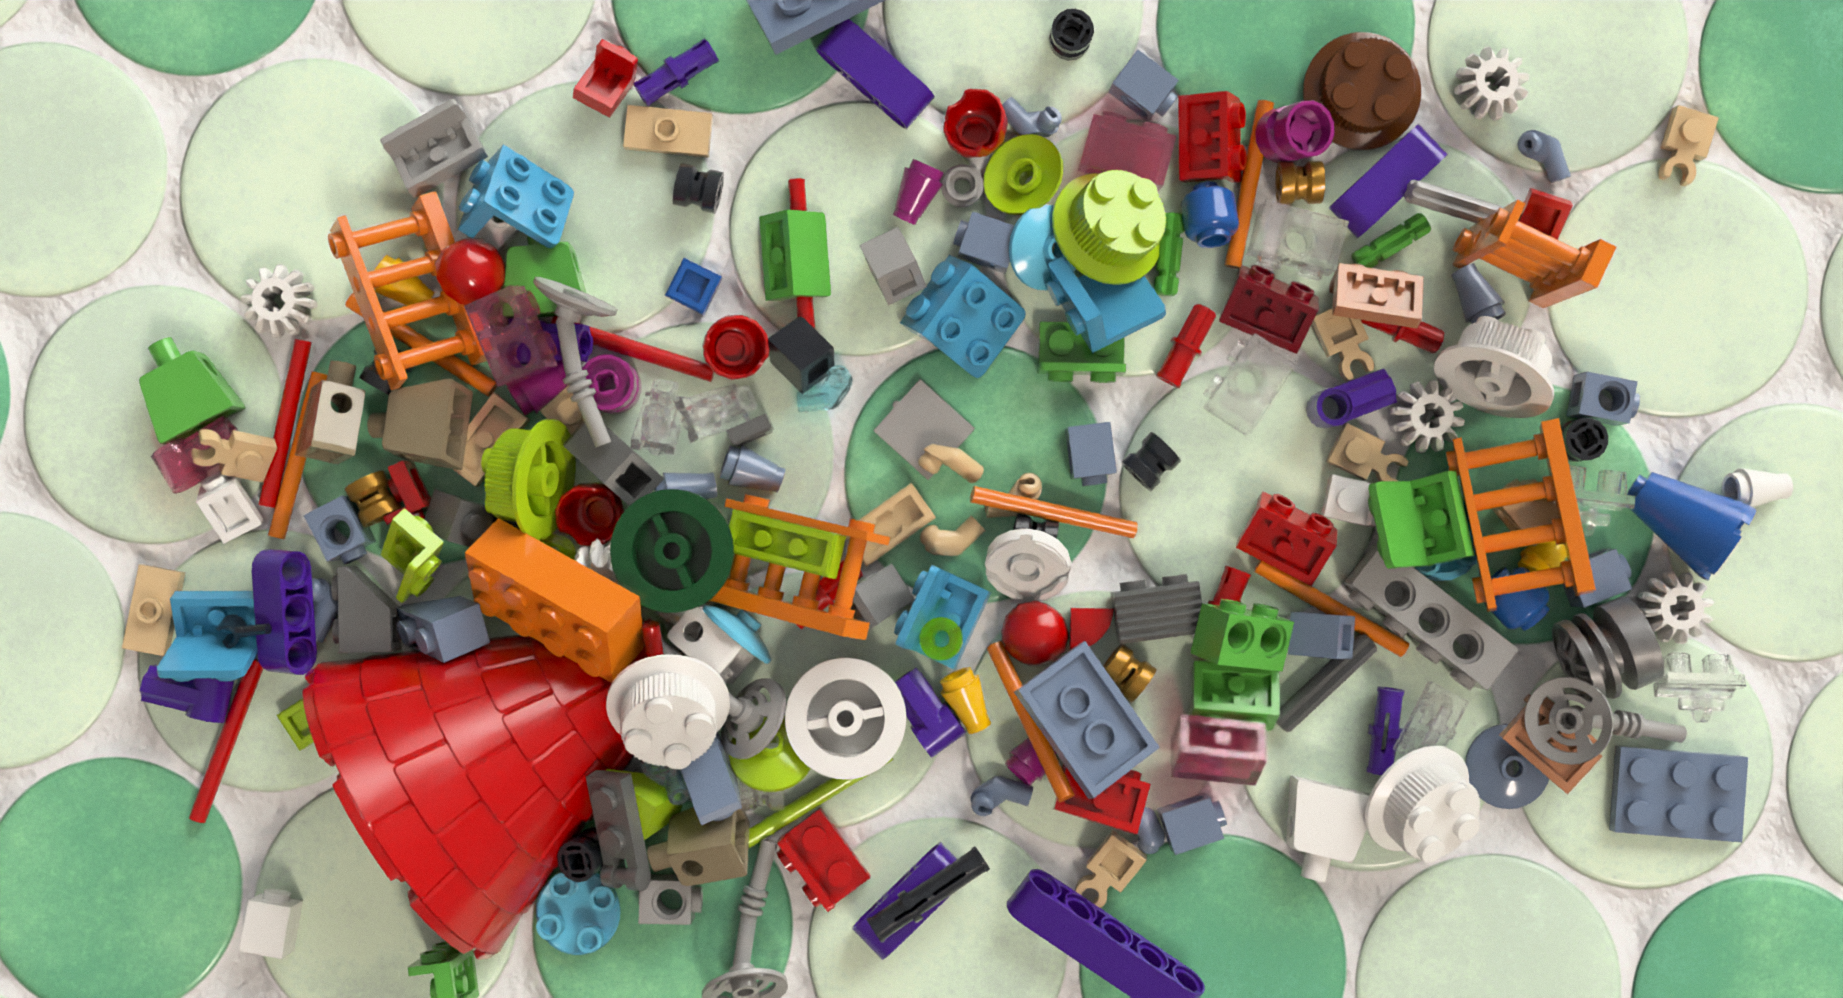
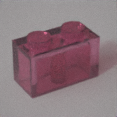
M1103 111L1101 116L1093 114L1077 171L1087 174L1102 173L1107 170L1115 171L1116 169L1118 171H1127L1128 173L1132 172V174H1136L1141 178L1151 180L1156 185L1159 193L1164 185L1176 135L1168 134L1167 127L1156 123L1144 122L1143 126L1127 123V117L1115 112Z
M1180 714L1171 737V777L1256 786L1267 762L1266 723Z

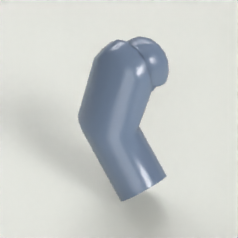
M1013 97L1008 98L1002 104L1008 123L1020 136L1034 134L1049 137L1058 131L1062 121L1061 113L1054 107H1046L1043 111L1027 112Z
M1536 130L1526 131L1520 136L1517 143L1519 151L1524 156L1544 164L1550 183L1571 177L1558 139Z
M312 578L316 641L323 643L333 625L334 619L338 616V601L333 600L331 584L322 578Z
M994 776L975 788L970 799L971 808L975 814L984 817L990 815L992 809L1006 800L1028 806L1034 786H1028L1025 783L1002 776Z
M1145 807L1137 834V847L1145 854H1154L1163 845L1165 833L1155 812Z

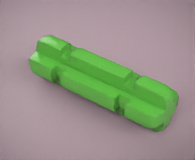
M1173 212L1165 214L1167 217L1165 221L1167 223L1165 224L1164 236L1160 241L1159 257L1156 266L1159 276L1155 277L1154 285L1157 295L1167 297L1175 296L1178 292L1179 278L1176 277V273L1180 272L1183 238L1180 237V234L1184 232L1182 214Z
M1422 213L1415 214L1404 221V225H1397L1370 242V246L1366 244L1352 253L1353 263L1373 268L1378 264V260L1382 262L1412 244V239L1417 241L1430 233V223Z

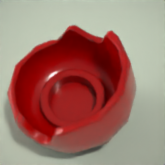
M970 88L964 91L959 101L947 107L943 133L952 150L966 158L985 157L993 153L1003 143L1008 120L1000 99L987 89Z
M465 238L447 246L441 251L435 263L437 280L447 296L462 305L487 301L494 295H497L505 283V263L498 249L490 242H485L481 238Z
M727 315L720 318L711 325L702 343L705 362L717 375L731 380L754 375L769 356L767 333L756 320L744 315Z
M583 482L576 485L560 497L555 508L558 530L561 533L569 534L576 540L578 545L591 546L592 542L597 538L602 545L608 543L612 538L619 518L624 513L621 498L600 482Z
M1039 601L1017 604L1005 616L1001 629L1002 642L1005 644L1007 652L1021 663L1034 667L1055 662L1065 652L1069 639L1066 621L1062 614L1052 606Z

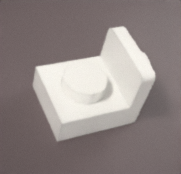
M217 471L201 482L202 486L199 488L196 503L224 544L262 525L263 517L241 485L242 478L222 475L220 471Z
M1333 474L1330 475L1321 515L1366 527H1376L1375 519L1368 506V498L1370 496L1368 488L1371 483Z

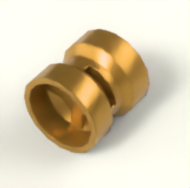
M1292 161L1278 162L1275 175V193L1278 205L1292 204L1295 200L1304 199L1307 204H1321L1325 193V169L1323 162L1308 161L1304 166H1296Z
M383 470L366 475L344 488L350 501L357 503L360 509L358 517L364 528L384 521V516L402 508L400 502L390 494L388 479Z
M1120 644L1103 665L1114 683L1120 688L1121 693L1131 703L1143 692L1157 670L1147 661H1138L1134 657L1133 651L1124 644Z

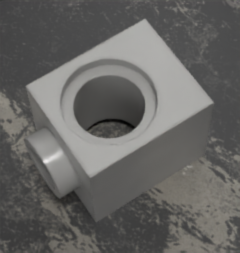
M899 227L860 245L870 271L888 306L927 287L918 263Z
M651 874L648 888L645 891H639L638 924L691 925L695 918V913L702 912L703 887L696 885L684 886L680 883L676 874ZM666 889L676 890L682 897V906L677 909L666 907L661 900V892Z

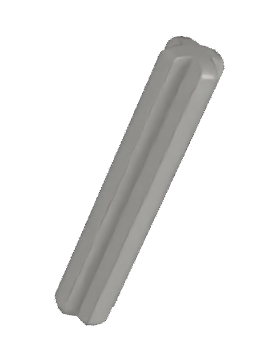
M1411 180L1407 184V190L1404 194L1405 200L1409 203L1473 223H1478L1494 214L1499 207L1504 208L1503 206L1420 180Z

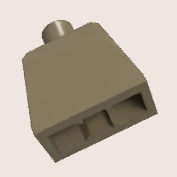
M330 361L327 380H322L311 388L295 452L296 456L337 465L355 456L365 399V390L352 387L356 371L355 365L342 361ZM330 402H333L337 406L338 412L333 410Z
M443 379L394 389L388 397L387 411L370 414L367 422L368 432L372 438H382L384 450L402 459L462 470L473 391L453 379Z
M694 807L673 815L669 819L668 840L647 848L648 860L653 871L656 872L672 867L680 883L687 887L746 876L748 872L750 821L743 807L724 820H713L701 825Z

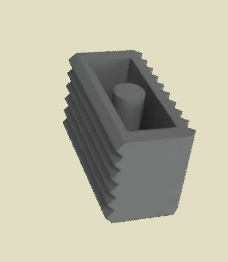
M1187 574L1162 577L1163 585L1146 587L1145 580L1119 583L1120 591L1111 592L1117 642L1119 644L1195 634L1202 605L1199 581L1188 582Z

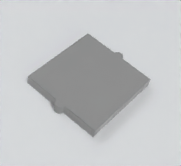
M920 379L900 402H893L892 411L873 431L921 475L929 480L934 474L923 469L918 463L919 458L925 453L923 449L931 444L958 448L975 428Z

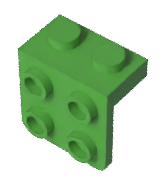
M1446 471L1412 481H1378L1369 485L1370 496L1368 498V506L1375 519L1379 537L1377 549L1388 569L1427 567L1475 556L1456 471Z

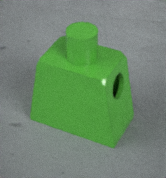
M527 236L528 245L509 247L507 250L503 317L507 319L554 317L557 305L539 291L534 285L533 280L535 277H542L587 293L576 252L569 242H559L554 248H547Z
M172 337L161 339L148 347L158 368L141 376L139 384L160 444L176 446L199 434L200 430L208 429L246 409L242 400L204 353L192 350L181 355Z

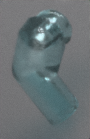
M842 365L832 366L827 371L828 376L818 390H809L804 394L798 391V412L831 410L839 407L852 387L853 379L849 370Z
M641 760L642 771L646 777L666 788L668 800L671 804L681 805L689 800L690 794L681 769H672L668 766H657L651 763L647 764V762Z

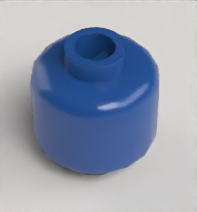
M1206 181L1196 184L1193 187V191L1185 195L1181 201L1180 206L1185 235L1191 241L1196 242L1199 247L1215 248L1223 246L1231 240V236L1239 228L1234 193L1226 187L1218 186L1216 182Z
M1502 567L1491 576V579L1530 571L1526 567H1517L1511 571L1506 567ZM1542 587L1495 596L1497 609L1491 612L1506 628L1517 629L1520 627L1523 631H1526L1538 623L1550 610L1546 605L1549 600V591Z

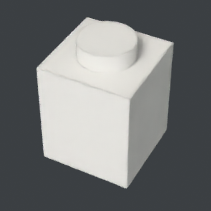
M265 889L264 893L249 899L239 952L282 959L293 952L303 900L290 898V892L280 889Z

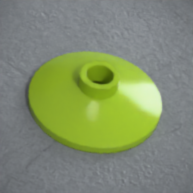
M1026 134L1008 140L994 152L986 166L983 183L988 200L999 211L1009 215H1023L1029 209L1043 207L1055 195L1063 177L1062 156L1050 140L1039 135ZM1033 176L1032 179L1027 184H1025L1026 180L1029 177Z
M785 716L778 732L770 742L777 743V747L773 749L765 747L760 753L748 759H736L729 755L730 765L736 777L748 787L763 792H777L791 788L801 782L811 769L797 756L789 742L785 726ZM764 717L762 724L756 730L748 733L750 740L761 730L767 719L766 717ZM733 737L731 742L736 745V738Z

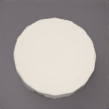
M1032 529L1010 530L997 536L988 546L985 561L986 576L997 591L1012 599L1023 600L1025 596L1034 597V601L1046 600L1059 594L1067 585L1071 560L1068 550L1063 544L1043 531Z

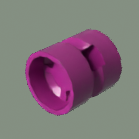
M1313 100L1274 108L1264 113L1258 121L1255 131L1256 144L1264 157L1275 163L1291 162L1318 156L1325 152L1332 143L1334 121L1330 112L1322 104Z
M611 354L598 355L590 359L582 367V370L588 371V375L585 378L592 381L589 388H595L596 393L593 397L598 410L609 414H621L630 410L638 402L642 392L641 379L638 372L623 359Z

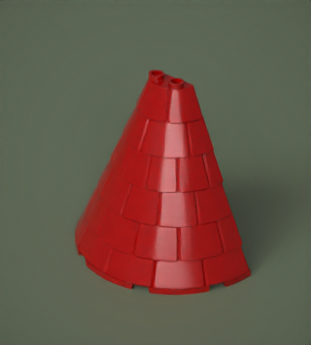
M642 617L643 623L653 621L651 618L645 621ZM513 635L489 638V644L445 663L421 651L414 650L369 655L361 659L328 661L314 666L304 677L310 685L302 690L307 723L319 757L329 766L333 767L336 765L339 771L337 781L332 786L363 842L390 881L398 879L400 882H407L410 886L407 892L410 906L443 940L463 954L475 948L476 950L473 953L478 960H486L501 951L522 915L528 912L555 868L559 867L557 855L560 847L569 840L576 838L586 823L593 819L594 815L586 776L595 770L606 771V769L623 771L634 755L626 750L621 735L614 729L607 715L606 699L612 683L600 676L593 677L587 674L578 663L564 655L559 657L552 654L543 643L529 635L527 637ZM645 646L631 664L646 658Z

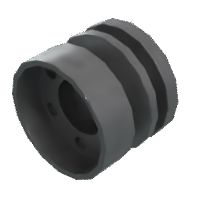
M1621 596L1596 606L1593 612V620L1586 614L1579 613L1573 616L1572 621L1562 620L1555 623L1552 627L1554 647L1565 676L1583 679L1591 683L1607 698L1615 699L1619 697L1622 693V683L1629 689L1637 690L1661 680L1665 674L1664 661L1655 634L1645 615L1628 597ZM1573 688L1578 695L1585 697L1590 702L1593 700L1584 691Z

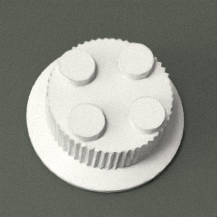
M1489 316L1479 317L1476 323L1470 324V326L1463 330L1458 344L1442 350L1434 363L1435 376L1444 389L1450 387L1454 391L1453 397L1488 414L1507 418L1534 417L1547 411L1554 399V388L1547 377L1552 364V354H1550L1549 348L1544 344L1545 336L1534 329L1519 328Z
M656 655L629 665L617 675L608 690L606 709L612 726L621 735L626 750L634 754V757H638V760L647 762V764L668 766L672 769H684L689 766L691 761H695V758L703 756V753H706V750L712 746L716 733L727 719L730 709V697L725 681L712 667L704 662L682 655Z
M835 658L812 667L795 684L786 705L785 726L793 750L808 767L827 777L855 779L879 770L897 752L905 733L906 709L900 690L892 678L882 669L861 659Z
M1428 746L1414 750L1393 763L1375 784L1366 805L1365 824L1370 837L1382 848L1391 851H1405L1411 857L1418 860L1421 859L1426 863L1435 862L1441 856L1453 852L1462 842L1472 839L1480 828L1477 817L1479 816L1481 802L1479 801L1478 791L1469 783V773L1464 760L1455 751L1447 747Z

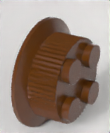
M1349 33L1333 39L1314 56L1304 77L1303 101H1316L1330 112L1334 121L1332 142L1336 145L1352 150L1377 149L1400 137L1414 121L1421 101V81L1415 63L1399 44L1375 33Z

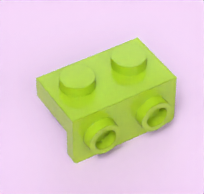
M405 508L392 519L380 554L404 575L396 595V599L402 604L412 594L417 598L420 597L431 586L435 579L431 575L442 562L438 556L444 544L433 533L432 527L426 520L419 516H413Z

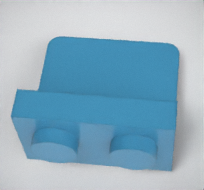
M504 144L488 162L483 159L480 160L469 178V181L474 185L466 193L459 206L463 216L458 230L473 239L495 215L545 247L554 248L560 242L574 196L573 189L559 178L554 177Z
M949 255L945 261L935 267L927 287L924 288L920 295L911 300L906 308L905 316L899 323L910 332L929 341L968 374L979 378L984 375L1023 322L1026 312L1024 308L972 264Z
M1063 256L1047 263L1051 281L1046 283L1048 292L1056 306L1062 305L1066 311V319L1076 336L1081 334L1092 353L1164 318L1166 315L1164 303L1145 276L1128 284L1112 285L1098 282L1085 275L1077 278Z
M932 565L928 572L923 570L915 582L912 594L916 595V599L910 611L904 610L896 623L894 634L898 635L895 644L904 649L916 651L956 670L992 592Z
M175 591L170 598L176 638L157 666L158 677L172 678L179 682L190 681L195 678H216L219 681H233L243 677L257 655L256 635L243 637L235 647L226 648L222 641L232 632L229 630L217 631L216 628L225 616L231 614L243 618L247 625H255L253 591Z

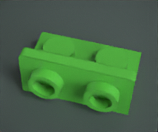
M1040 322L1038 374H1048V381L1073 382V375H1090V382L1115 383L1116 376H1123L1126 373V364H1124L1125 337L1092 353L1081 334L1076 336L1068 322Z
M1194 661L1192 666L1191 708L1188 713V724L1199 725L1201 729L1208 731H1217L1224 727L1240 728L1248 734H1262L1273 730L1280 716L1279 671Z
M446 941L432 945V950L420 953V959L407 967L408 976L434 974V978L430 982L431 998H477L479 996L473 949L463 954Z

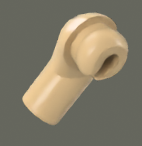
M931 444L923 449L925 453L918 460L919 466L931 474L938 473L941 465L944 464L969 483L978 481L984 471V467L961 449Z
M1025 473L1017 480L1009 494L1038 500L1042 493V482L1036 474ZM985 506L987 518L1017 515L1015 512Z
M970 516L955 531L940 530L936 525H929L922 530L920 541L925 545V550L933 555L958 556L986 530Z

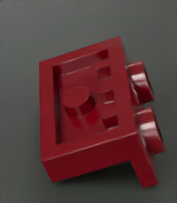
M1242 265L1237 272V279L1220 313L1218 322L1297 354L1319 310V297L1314 295V290L1305 284L1292 281L1289 285L1275 279V274L1264 267L1252 265L1249 268Z

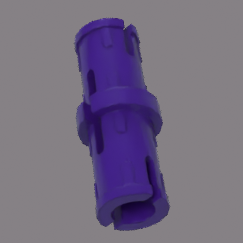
M703 38L682 54L674 58L669 56L664 59L662 66L634 82L633 85L648 107L677 87L683 89L689 85L688 80L713 64L718 63L719 59L709 42Z
M1378 686L1374 721L1368 726V733L1372 737L1366 772L1383 775L1394 763L1397 740L1403 736V729L1399 725L1405 691L1392 687ZM1386 713H1390L1385 749H1381Z

